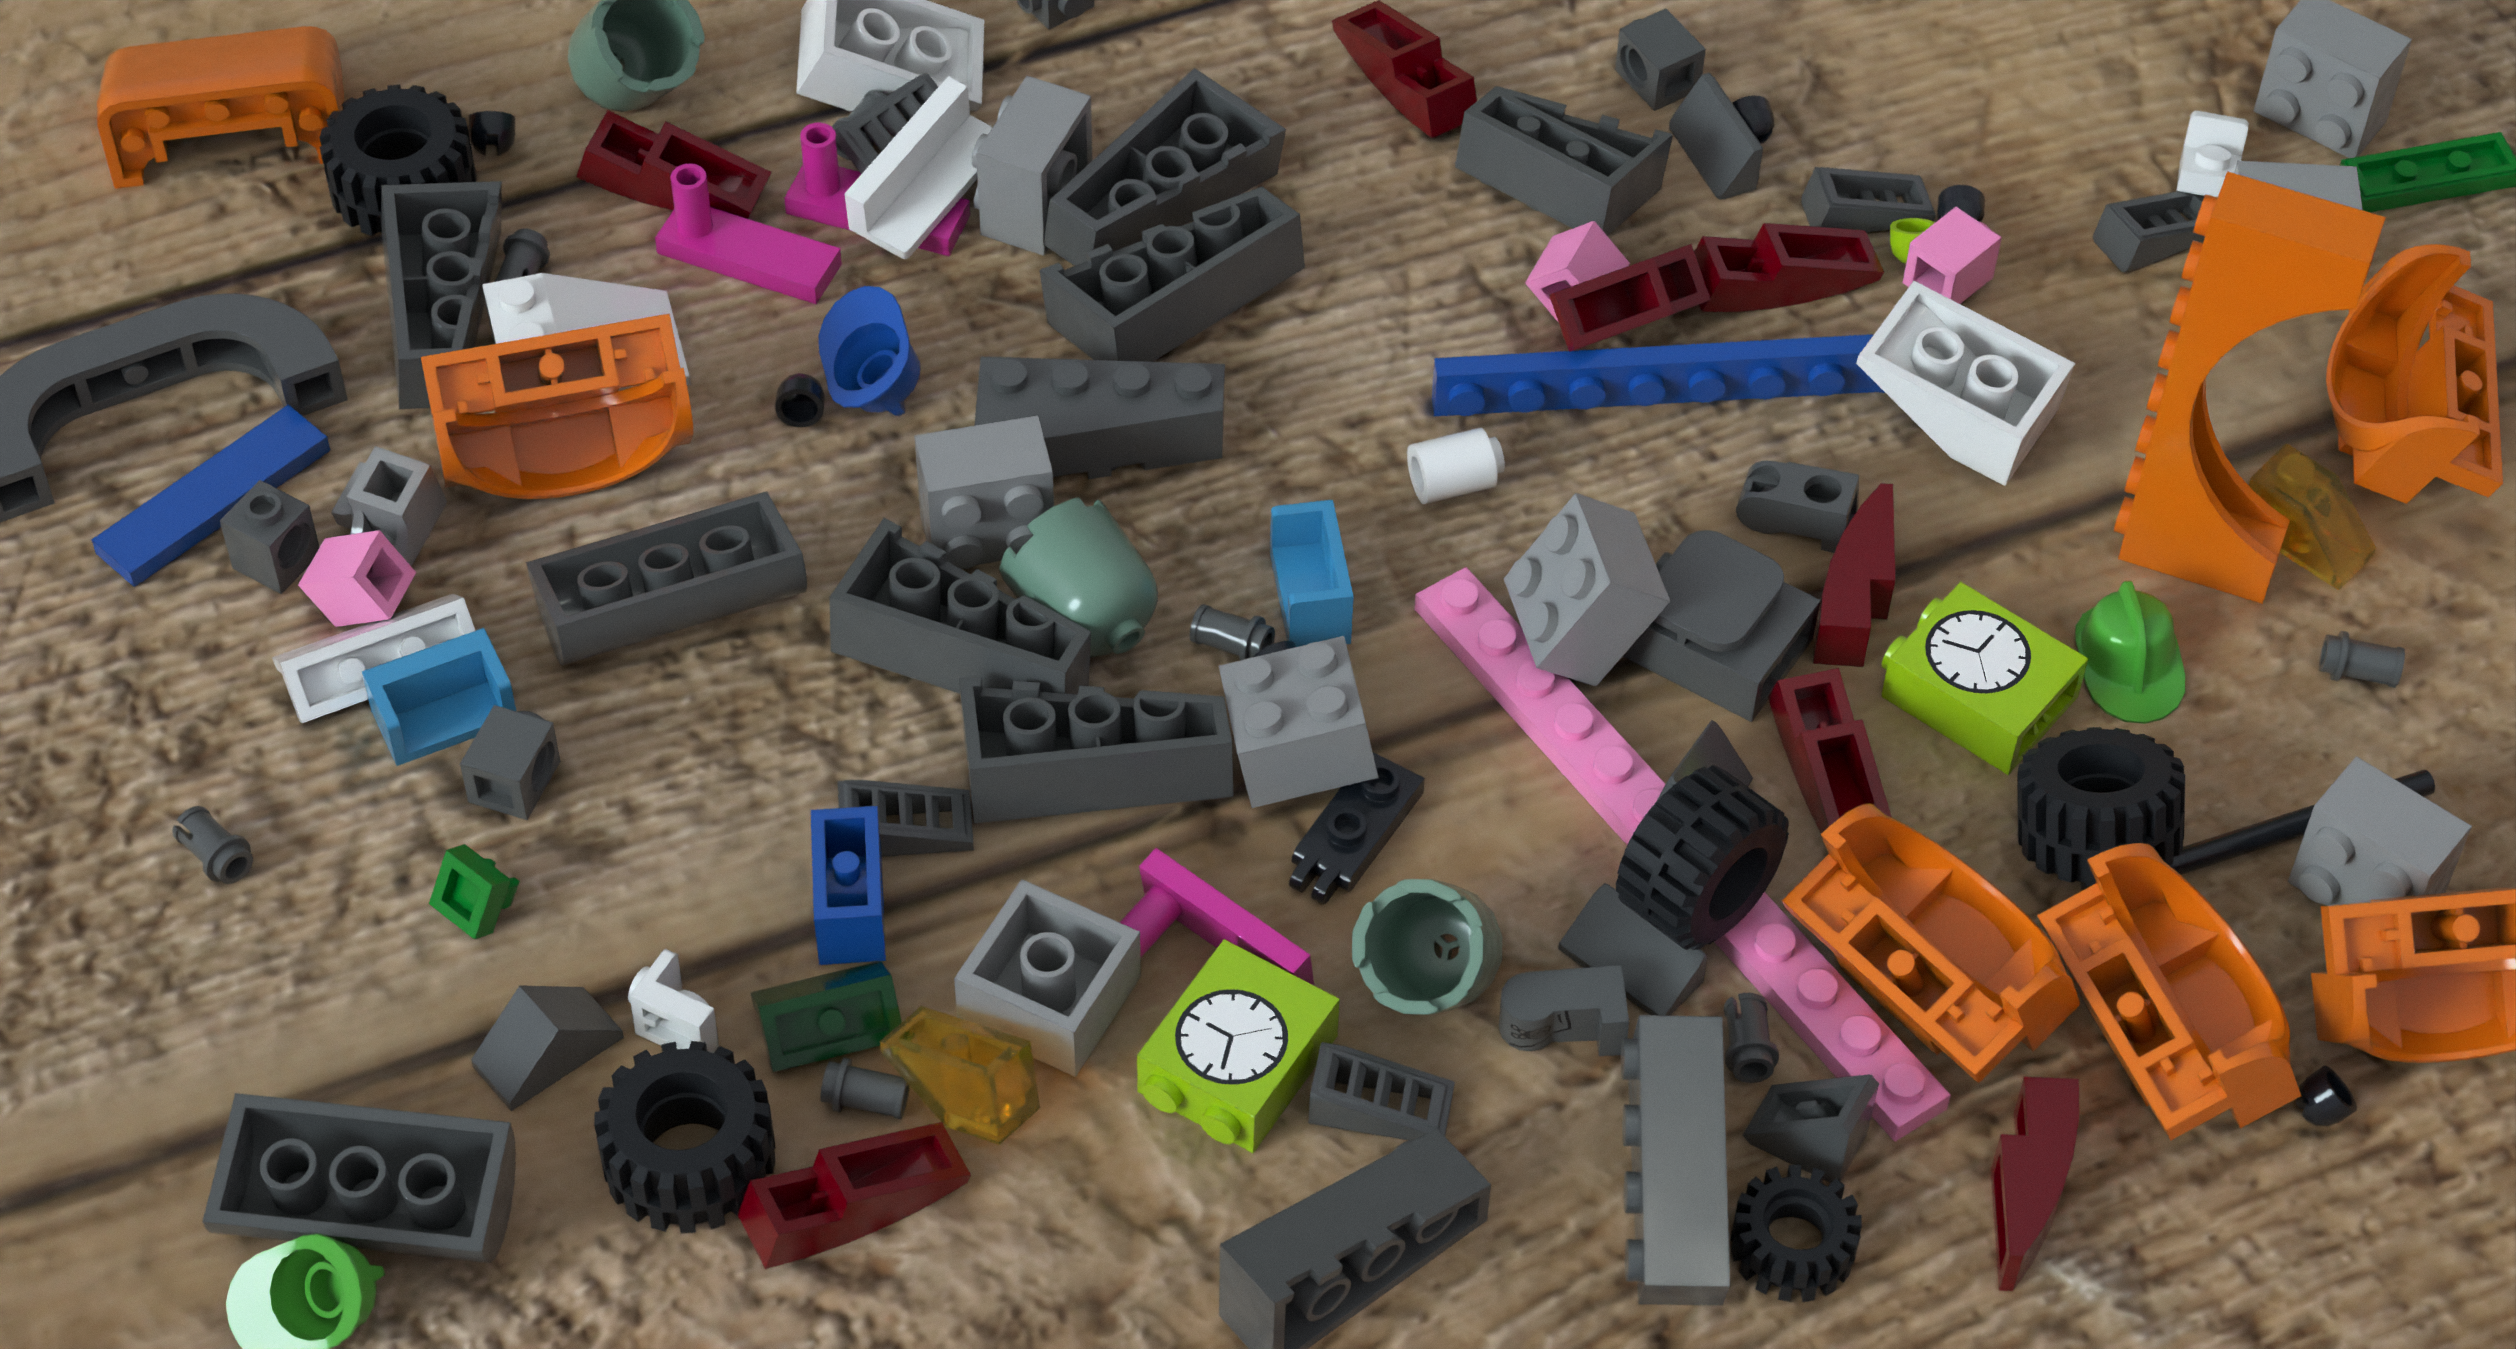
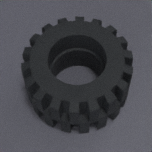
M399 84L387 85V89L376 91L375 88L363 91V97L359 99L351 97L343 102V111H333L327 118L328 127L322 128L320 134V151L332 205L336 213H342L345 223L350 227L360 225L361 233L374 236L378 232L382 233L381 185L477 182L466 119L462 117L461 109L454 102L447 103L446 96L437 91L427 94L425 87L412 85L409 89H401Z
M2091 727L2082 731L2069 730L2061 732L2057 738L2048 737L2038 742V748L2029 749L2023 756V763L2019 764L2017 772L2018 844L2022 846V854L2028 861L2036 862L2037 869L2045 874L2055 873L2058 875V879L2070 883L2075 881L2085 882V885L2092 886L2096 883L2087 859L2109 849L2132 843L2149 844L2154 847L2162 860L2169 866L2173 864V857L2180 855L2183 849L2185 822L2184 765L2180 758L2174 757V751L2166 744H2156L2155 738L2145 734H2132L2130 730L2115 728L2114 730L2102 729V727Z
M1712 765L1709 768L1705 766L1699 768L1689 776L1686 775L1664 793L1639 823L1626 847L1617 872L1619 874L1616 881V892L1619 893L1618 898L1624 905L1680 947L1686 950L1690 948L1697 950L1707 944L1710 945L1734 928L1751 911L1771 883L1788 841V818L1784 816V812L1721 767Z
M691 1041L689 1049H677L676 1042L661 1044L662 1052L651 1056L646 1049L633 1056L635 1063L633 1068L629 1069L621 1065L611 1075L613 1087H603L599 1095L600 1111L595 1112L594 1126L605 1182H608L610 1194L617 1205L625 1202L627 1215L638 1222L648 1215L651 1228L666 1232L670 1224H679L681 1233H696V1224L709 1222L710 1228L714 1229L725 1225V1214L732 1211L738 1216L750 1180L767 1177L766 1174H773L776 1162L774 1148L776 1146L767 1090L762 1079L756 1080L754 1068L745 1059L735 1064L733 1051L720 1046L714 1053L707 1052L706 1042ZM685 1124H702L719 1131L706 1143L690 1149L672 1150L653 1143L664 1132Z

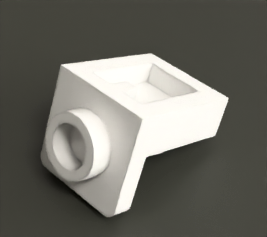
M2193 111L2190 116L2180 159L2177 191L2203 196L2208 194L2218 197L2227 171L2234 173L2237 161L2242 160L2249 127L2248 121L2241 118Z
M664 949L651 967L645 966L637 973L630 986L628 1001L631 1003L635 1034L660 1046L661 1044L676 1042L677 1049H689L691 1041L706 1042L707 1052L714 1053L719 1046L714 1007L709 1006L696 993L682 990L678 954Z

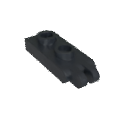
M1373 752L1378 778L1342 786L1295 848L1291 862L1297 865L1291 875L1289 887L1302 893L1317 875L1320 878L1313 888L1312 899L1326 904L1338 887L1350 892L1423 795L1424 777Z

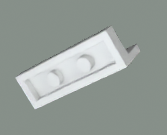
M948 76L846 191L844 195L850 230L896 256L908 259L978 179L977 168L972 166L973 150L978 138L982 134L988 135L993 127L970 115L967 85Z
M450 594L393 614L390 620L371 622L273 657L276 669L283 675L297 717L301 723L368 700L362 671L475 631L464 598Z

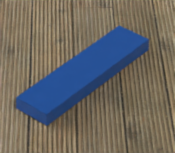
M288 404L93 538L92 543L95 553L135 587L221 527L220 520L259 480L278 488L331 451L328 437Z

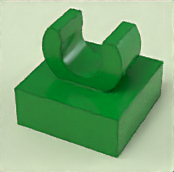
M466 844L446 850L429 905L476 940L494 932L501 909H506L512 905L520 881L515 877H507L495 867L496 862L492 859L481 857Z

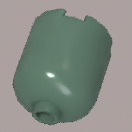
M599 0L580 20L570 38L568 64L573 80L583 94L602 108L620 112L641 109L657 101L693 76L696 71L695 66L699 61L700 46L704 43L705 35L699 15L688 0Z
M1079 497L1053 506L1032 520L1027 525V528L1033 536L1021 547L1017 554L1011 547L1007 548L999 568L1002 579L1015 596L1019 598L1026 595L1091 631L1090 658L1108 655L1112 652L1121 654L1135 647L1145 634L1144 628L1154 614L1158 603V588L1150 568L1103 502L1096 500L1093 506H1085Z
M1404 879L1397 882L1396 885L1384 889L1372 902H1368L1362 908L1352 932V960L1354 966L1359 968L1364 983L1374 993V998L1380 1004L1402 1014H1436L1450 1011L1475 1001L1493 983L1502 962L1503 935L1493 911L1477 894L1457 885L1438 880ZM1451 934L1457 940L1449 942L1445 936ZM1459 948L1458 954L1451 959L1452 950Z

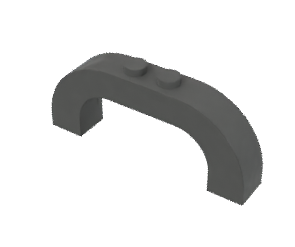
M212 294L188 298L44 347L15 363L0 376V522L55 503L41 462L42 453L51 437L63 426L77 418L194 377L217 371H239L261 378L275 390L283 407L289 404L299 414L304 416L348 400L339 359L325 334L306 315L284 303L247 294Z

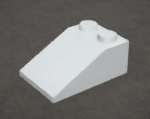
M807 0L801 9L796 94L853 111L868 91L876 90L888 96L912 79L927 73L938 87L948 76L967 85L970 111H978L982 105L984 19L928 0Z
M538 273L482 284L494 344L670 313L680 368H684L687 386L691 385L667 291L547 273ZM634 386L619 388V391L624 390V389H628V388H631V387H634Z
M1913 281L1858 355L1856 362L1952 459L2004 486L2009 482L2058 411L2075 366L2074 362L1916 281Z

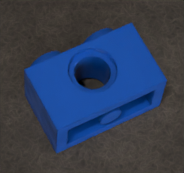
M866 806L811 810L813 908L819 965L886 961L882 850L878 807Z

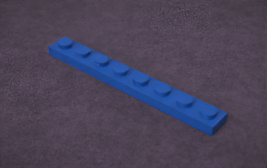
M1869 334L1576 350L1570 352L1557 351L1434 358L1432 405L1434 416H1470L1489 413H1528L1543 410L1592 409L1597 407L1633 405L1650 406L1654 404L1687 402L1708 403L1723 400L1885 392L1856 364L1858 355L1874 335Z

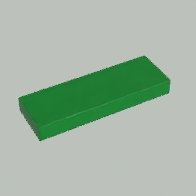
M2502 132L2342 159L2339 165L2357 166L2362 209L2367 212L2516 187V156Z

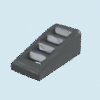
M923 73L907 82L835 131L836 142L861 174L878 156V153L861 131L865 130L882 152L905 126L907 121L913 117L938 88L929 74Z
M1815 167L1801 198L1808 223L1814 227L1874 232L1890 230L1891 223L1899 219L1923 218L1934 221L1936 217L1920 175ZM1902 196L1904 203H1899L1896 197Z
M2177 191L2106 204L2094 231L2093 240L2122 272L2143 268L2190 248L2193 240L2201 243L2204 242L2205 236L2193 233L2204 197L2202 195ZM2182 212L2190 221H2187L2180 213Z
M870 780L838 781L839 808L878 807L882 857L974 850L970 790ZM952 811L953 829L940 828L939 812ZM926 813L927 826L913 825V814ZM899 815L900 824L887 823V816Z
M1321 1042L1310 1092L1308 1123L1404 1140H1415L1436 1128L1445 1136L1455 1082L1356 1049ZM1335 1083L1347 1084V1093L1334 1090ZM1363 1087L1376 1089L1373 1102L1361 1099ZM1391 1092L1403 1094L1400 1111L1388 1107ZM1418 1097L1431 1099L1427 1120L1414 1116Z

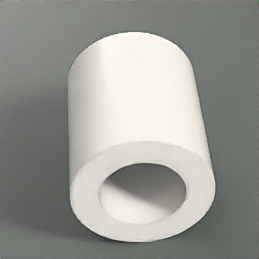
M1482 428L1410 444L1407 450L1410 478L1415 493L1422 504L1493 488L1497 484V474L1503 473L1505 469L1504 455L1496 437L1489 438Z

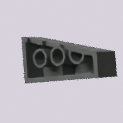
M1194 68L1049 200L1044 245L1076 266L1087 262L1086 252L1107 244L1110 245L1113 251L1143 241L1142 231L1163 224L1165 227L1183 226L1193 220L1192 212L1238 196L1277 175L1286 129Z
M502 181L381 185L382 240L399 409L430 408L421 357L475 347L485 304L482 284L490 282L501 235Z
M1259 187L1192 212L1193 222L1183 226L1165 227L1163 224L1144 230L1142 231L1143 241L1113 251L1110 245L1107 244L1086 252L1087 262L1064 270L1060 263H1056L1040 269L1047 323L1093 360L1153 362L1305 268L1300 214L1265 188Z
M980 357L974 426L1038 416L1053 477L1087 472L1088 479L1112 476L1113 470L1126 465L1140 464L1144 470L1220 459L1223 454L1225 364Z
M886 518L882 519L829 597L830 646L833 653L959 694V677L982 678L983 687L1012 689L1013 681L1039 682L1041 692L1078 694L1079 685L1089 686L1091 631L1026 595L1014 599L998 590L997 579L979 569L969 574L947 562L946 551L928 541L918 546L902 537L901 526Z
M959 677L963 732L974 824L1233 797L1232 739L1224 696L1140 690L1135 698L1132 699L1114 697L1106 693L1104 687L1079 685L1078 694L1041 692L1039 682L1013 681L1012 689L983 687L982 678Z
M1639 1015L1633 1038H1623L1621 1047L1622 1080H1628L1629 1104H1624L1622 1137L1623 1146H1631L1632 1171H1625L1624 1212L1625 1214H1634L1635 1239H1626L1625 1245L1626 1282H1637L1638 1304L1723 1306L1730 1288L1722 1017Z
M1437 1128L1415 1140L1406 1141L1384 1157L1221 1243L1219 1316L1249 1349H1308L1486 1222L1491 1184Z

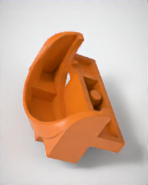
M2431 244L2415 246L2392 257L2363 286L2356 309L2349 310L2348 316L2336 335L2328 358L2326 384L2335 425L2338 430V449L2353 456L2354 484L2405 504L2411 501L2435 477L2488 498L2503 485L2493 301L2454 285L2471 267V256L2468 250L2449 245ZM2429 324V340L2418 350L2421 339Z
M670 313L421 357L445 488L465 485L490 494L518 499H548L578 495L617 484L639 474L664 457L676 446L690 444L694 435L684 368H680ZM634 386V387H631V388H628V389H624V390L619 391V388ZM489 411H494V412H495V413H489V414H477V413H483V412H489Z
M1863 804L1848 811L1821 834L1829 854L1782 900L1786 910L1833 951L1841 969L1935 1055L1943 1051L1978 1083L2020 1042L2024 1043L2034 1052L2081 1005L2073 980L2066 973L2056 948L2045 933L2023 910L1985 877L1953 853L1912 827L1885 815L1873 804Z
M2144 843L2126 844L2087 859L2096 883L2037 915L2044 931L2073 977L2082 1000L2146 1107H2151L2170 1141L2227 1110L2230 1111L2241 1129L2301 1096L2290 1065L2289 1023L2271 983L2248 948L2220 913L2193 885L2164 862L2154 847Z
M2494 888L2370 900L2371 902L2321 906L2327 971L2311 973L2317 1040L2344 1043L2378 1058L2410 1063L2469 1060L2516 1051V888Z

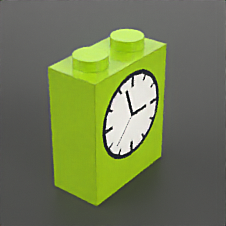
M1960 581L1944 600L1936 597L1927 605L1918 621L1917 628L1908 638L1900 635L1890 645L1881 664V667L1886 670L1881 697L2009 775L2022 761L2027 751L2039 742L2078 698L2089 658Z
M1223 939L1137 1054V1092L1141 1093L1158 1110L1165 1113L1176 1112L1201 1125L1203 1130L1216 1141L1223 1144L1234 1143L1254 1153L1316 1067L1321 1042L1332 1044L1337 1038L1340 999Z

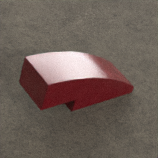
M1380 0L1332 20L1333 31L1350 56L1381 94L1412 124L1431 138L1462 125L1464 112L1477 102L1475 81L1472 75L1442 57L1440 37Z
M607 110L584 151L576 178L609 192L648 205L674 210L671 173L680 165L696 164L701 166L706 172L710 207L748 219L772 172L666 121L659 134Z
M1763 223L1754 240L1702 236L1694 251L1711 298L1710 301L1699 304L1702 312L1756 311L1808 303L1879 281L1884 274L1882 265L1865 230Z
M1692 244L1549 294L1569 352L1711 300Z
M1880 483L1859 507L1840 538L1830 561L1815 630L1813 664L1863 667L1871 632V619H1888L1896 580L1893 484Z
M1839 668L1778 680L1768 695V700L1792 771L1820 833L1822 834L1831 824L1848 811L1863 804H1873L1885 815L1892 818L1863 719L1854 720Z
M2024 1077L2014 1110L2015 1135H2000L1990 1170L1999 1291H2014L2033 1264L2051 1229L2074 1156L2079 1124V1079Z
M938 1122L821 1148L812 1167L750 1180L738 1212V1217L764 1268L768 1269L828 1251L892 1225L967 1184L971 1174L943 1123Z

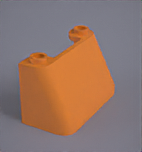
M301 26L129 46L118 49L109 56L105 63L97 100V127L114 189L143 186L144 168L147 163L155 158L156 163L168 161L166 140L282 127L286 147L298 146L297 139L307 142L316 149L319 162L323 164L320 151L322 128L328 127L327 118L333 111H343L342 66L337 43L333 35L324 29L315 26Z

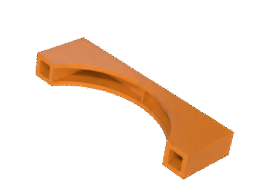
M2228 171L2218 197L2205 194L2193 233L2205 236L2204 242L2201 243L2193 240L2181 275V279L2193 283L2191 288L2181 285L2169 321L2170 324L2180 326V331H2168L2157 366L2167 369L2169 372L2168 375L2157 373L2146 407L2147 410L2157 412V416L2146 415L2135 451L2146 454V457L2144 459L2135 456L2124 492L2135 495V498L2124 497L2114 527V532L2124 535L2118 557L2119 560L2263 604L2290 520L2254 492L2237 473L2224 454L2209 418L2206 401V377L2228 351L2239 342L2264 328L2306 314L2356 309L2386 217Z

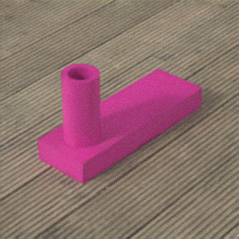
M821 122L809 124L800 133L803 165L784 197L786 214L850 230L844 194L861 176V173L838 166L836 133L833 127ZM960 198L918 248L950 256L970 217L969 200Z
M683 164L672 171L671 186L674 210L655 237L657 254L813 304L818 303L842 265L840 248L710 207L706 172L701 166Z
M1155 848L1139 865L1144 896L1119 923L1140 931V958L1177 920L1216 948L1225 939L1314 985L1311 956L1309 953L1165 853Z

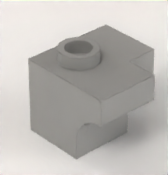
M375 446L366 463L359 462L331 513L338 525L351 529L350 535L380 530L412 567L443 511L447 500L430 464Z

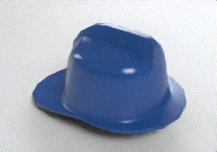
M863 286L849 291L831 307L823 319L818 335L819 353L827 380L828 391L832 400L844 408L860 407L871 413L889 411L895 416H901L906 412L904 401L915 389L921 371L920 361L910 343L901 307L895 296L881 287Z

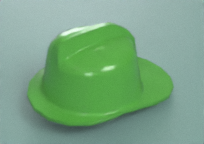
M2124 581L2117 592L2110 593L2102 598L2095 607L2081 616L2075 626V642L2078 652L2089 658L2084 674V682L2092 700L2105 713L2124 722L2146 724L2162 720L2178 708L2185 694V672L2178 641L2174 633L2173 617L2166 605L2153 595L2142 591H2135L2132 581Z
M321 1233L298 1237L258 1253L240 1266L230 1282L226 1300L229 1327L239 1346L243 1349H330L344 1342L353 1335L359 1326L367 1321L375 1306L376 1281L385 1275L384 1268L378 1265H370L367 1258L356 1247Z

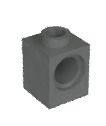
M1665 8L1643 19L1634 20L1627 26L1619 29L1615 70L1656 111L1688 95L1698 79L1703 75L1706 49Z
M261 480L220 520L232 569L280 594L310 565L320 548L310 506Z
M494 705L460 762L468 802L528 820L561 762L553 722L546 721L541 716L530 711L517 712Z

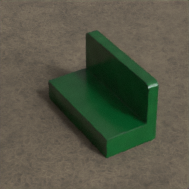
M880 961L751 993L753 1007L759 1015L768 1060L773 1072L905 1040L892 975Z

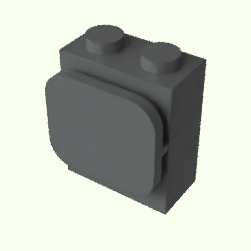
M1711 530L1697 531L1690 535L1688 534L1673 554L1665 552L1658 560L1656 567L1671 602L1623 657L1752 722L1767 703L1768 695L1777 681L1787 676L1814 639L1821 600L1785 583L1782 568L1772 558L1719 532Z

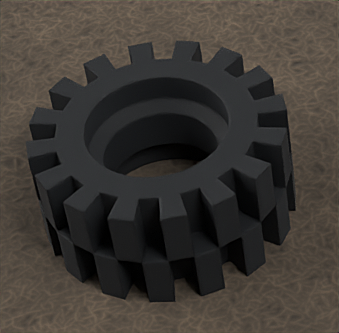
M1789 1165L1787 1177L1782 1178L1778 1167L1766 1170L1764 1183L1756 1176L1748 1183L1746 1194L1741 1192L1737 1202L1730 1241H1733L1731 1254L1734 1262L1741 1260L1739 1273L1746 1281L1755 1274H1758L1756 1290L1767 1295L1770 1287L1775 1285L1780 1287L1778 1300L1790 1302L1793 1290H1800L1802 1302L1815 1300L1818 1286L1824 1295L1827 1296L1836 1290L1838 1280L1844 1283L1848 1278L1852 1264L1854 1265L1861 1237L1862 1217L1861 1215H1856L1858 1203L1853 1194L1842 1199L1845 1185L1837 1178L1827 1187L1822 1184L1825 1171L1813 1167L1811 1178L1809 1179L1801 1177V1165ZM1780 1218H1800L1810 1222L1820 1230L1822 1241L1817 1247L1811 1249L1789 1248L1780 1244L1771 1236L1769 1226L1774 1220Z

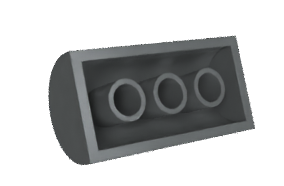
M767 491L526 562L546 633L553 651L562 666L805 593L807 590V576L803 554Z
M235 1093L202 1222L207 1231L216 1234L291 1241L304 1235L321 1233L337 1241L354 1246L357 1249L491 1263L497 1257L502 1246L512 1206L516 1168L513 1128L510 1122Z

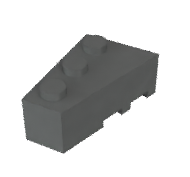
M1495 86L1464 112L1455 168L1571 228L1595 221L1608 236L1662 187L1673 137L1672 133L1655 129L1653 138L1618 129L1620 119L1602 115L1599 123L1566 115L1567 105L1499 86Z

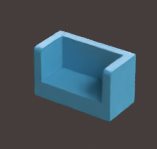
M1333 500L1274 506L1271 509L1270 558L1287 641H1292L1299 647L1313 642L1344 636L1346 644H1351L1353 592Z
M484 628L362 671L371 712L396 766L475 738L494 705L516 711L510 680Z

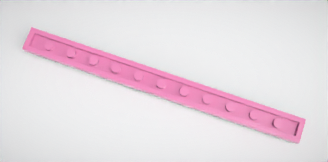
M1467 567L1416 593L1414 610L1625 844L1628 845L1639 823L1656 803L1666 785L1569 678L1536 668L1522 627ZM1765 892L1751 911L1734 928L1715 941L1717 946L1837 1078L1872 1074L1879 1083L1872 1117L1894 1142L1947 1110L1951 1094Z

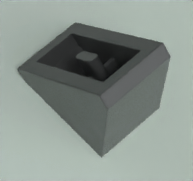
M519 986L472 1057V1066L504 1104L513 1111L623 1039V1031L584 987Z
M1872 1074L1772 1085L1743 1136L1750 1145L1792 1165H1801V1169L1811 1174L1813 1167L1825 1171L1823 1179L1831 1183L1837 1178L1841 1182L1867 1136L1879 1083Z

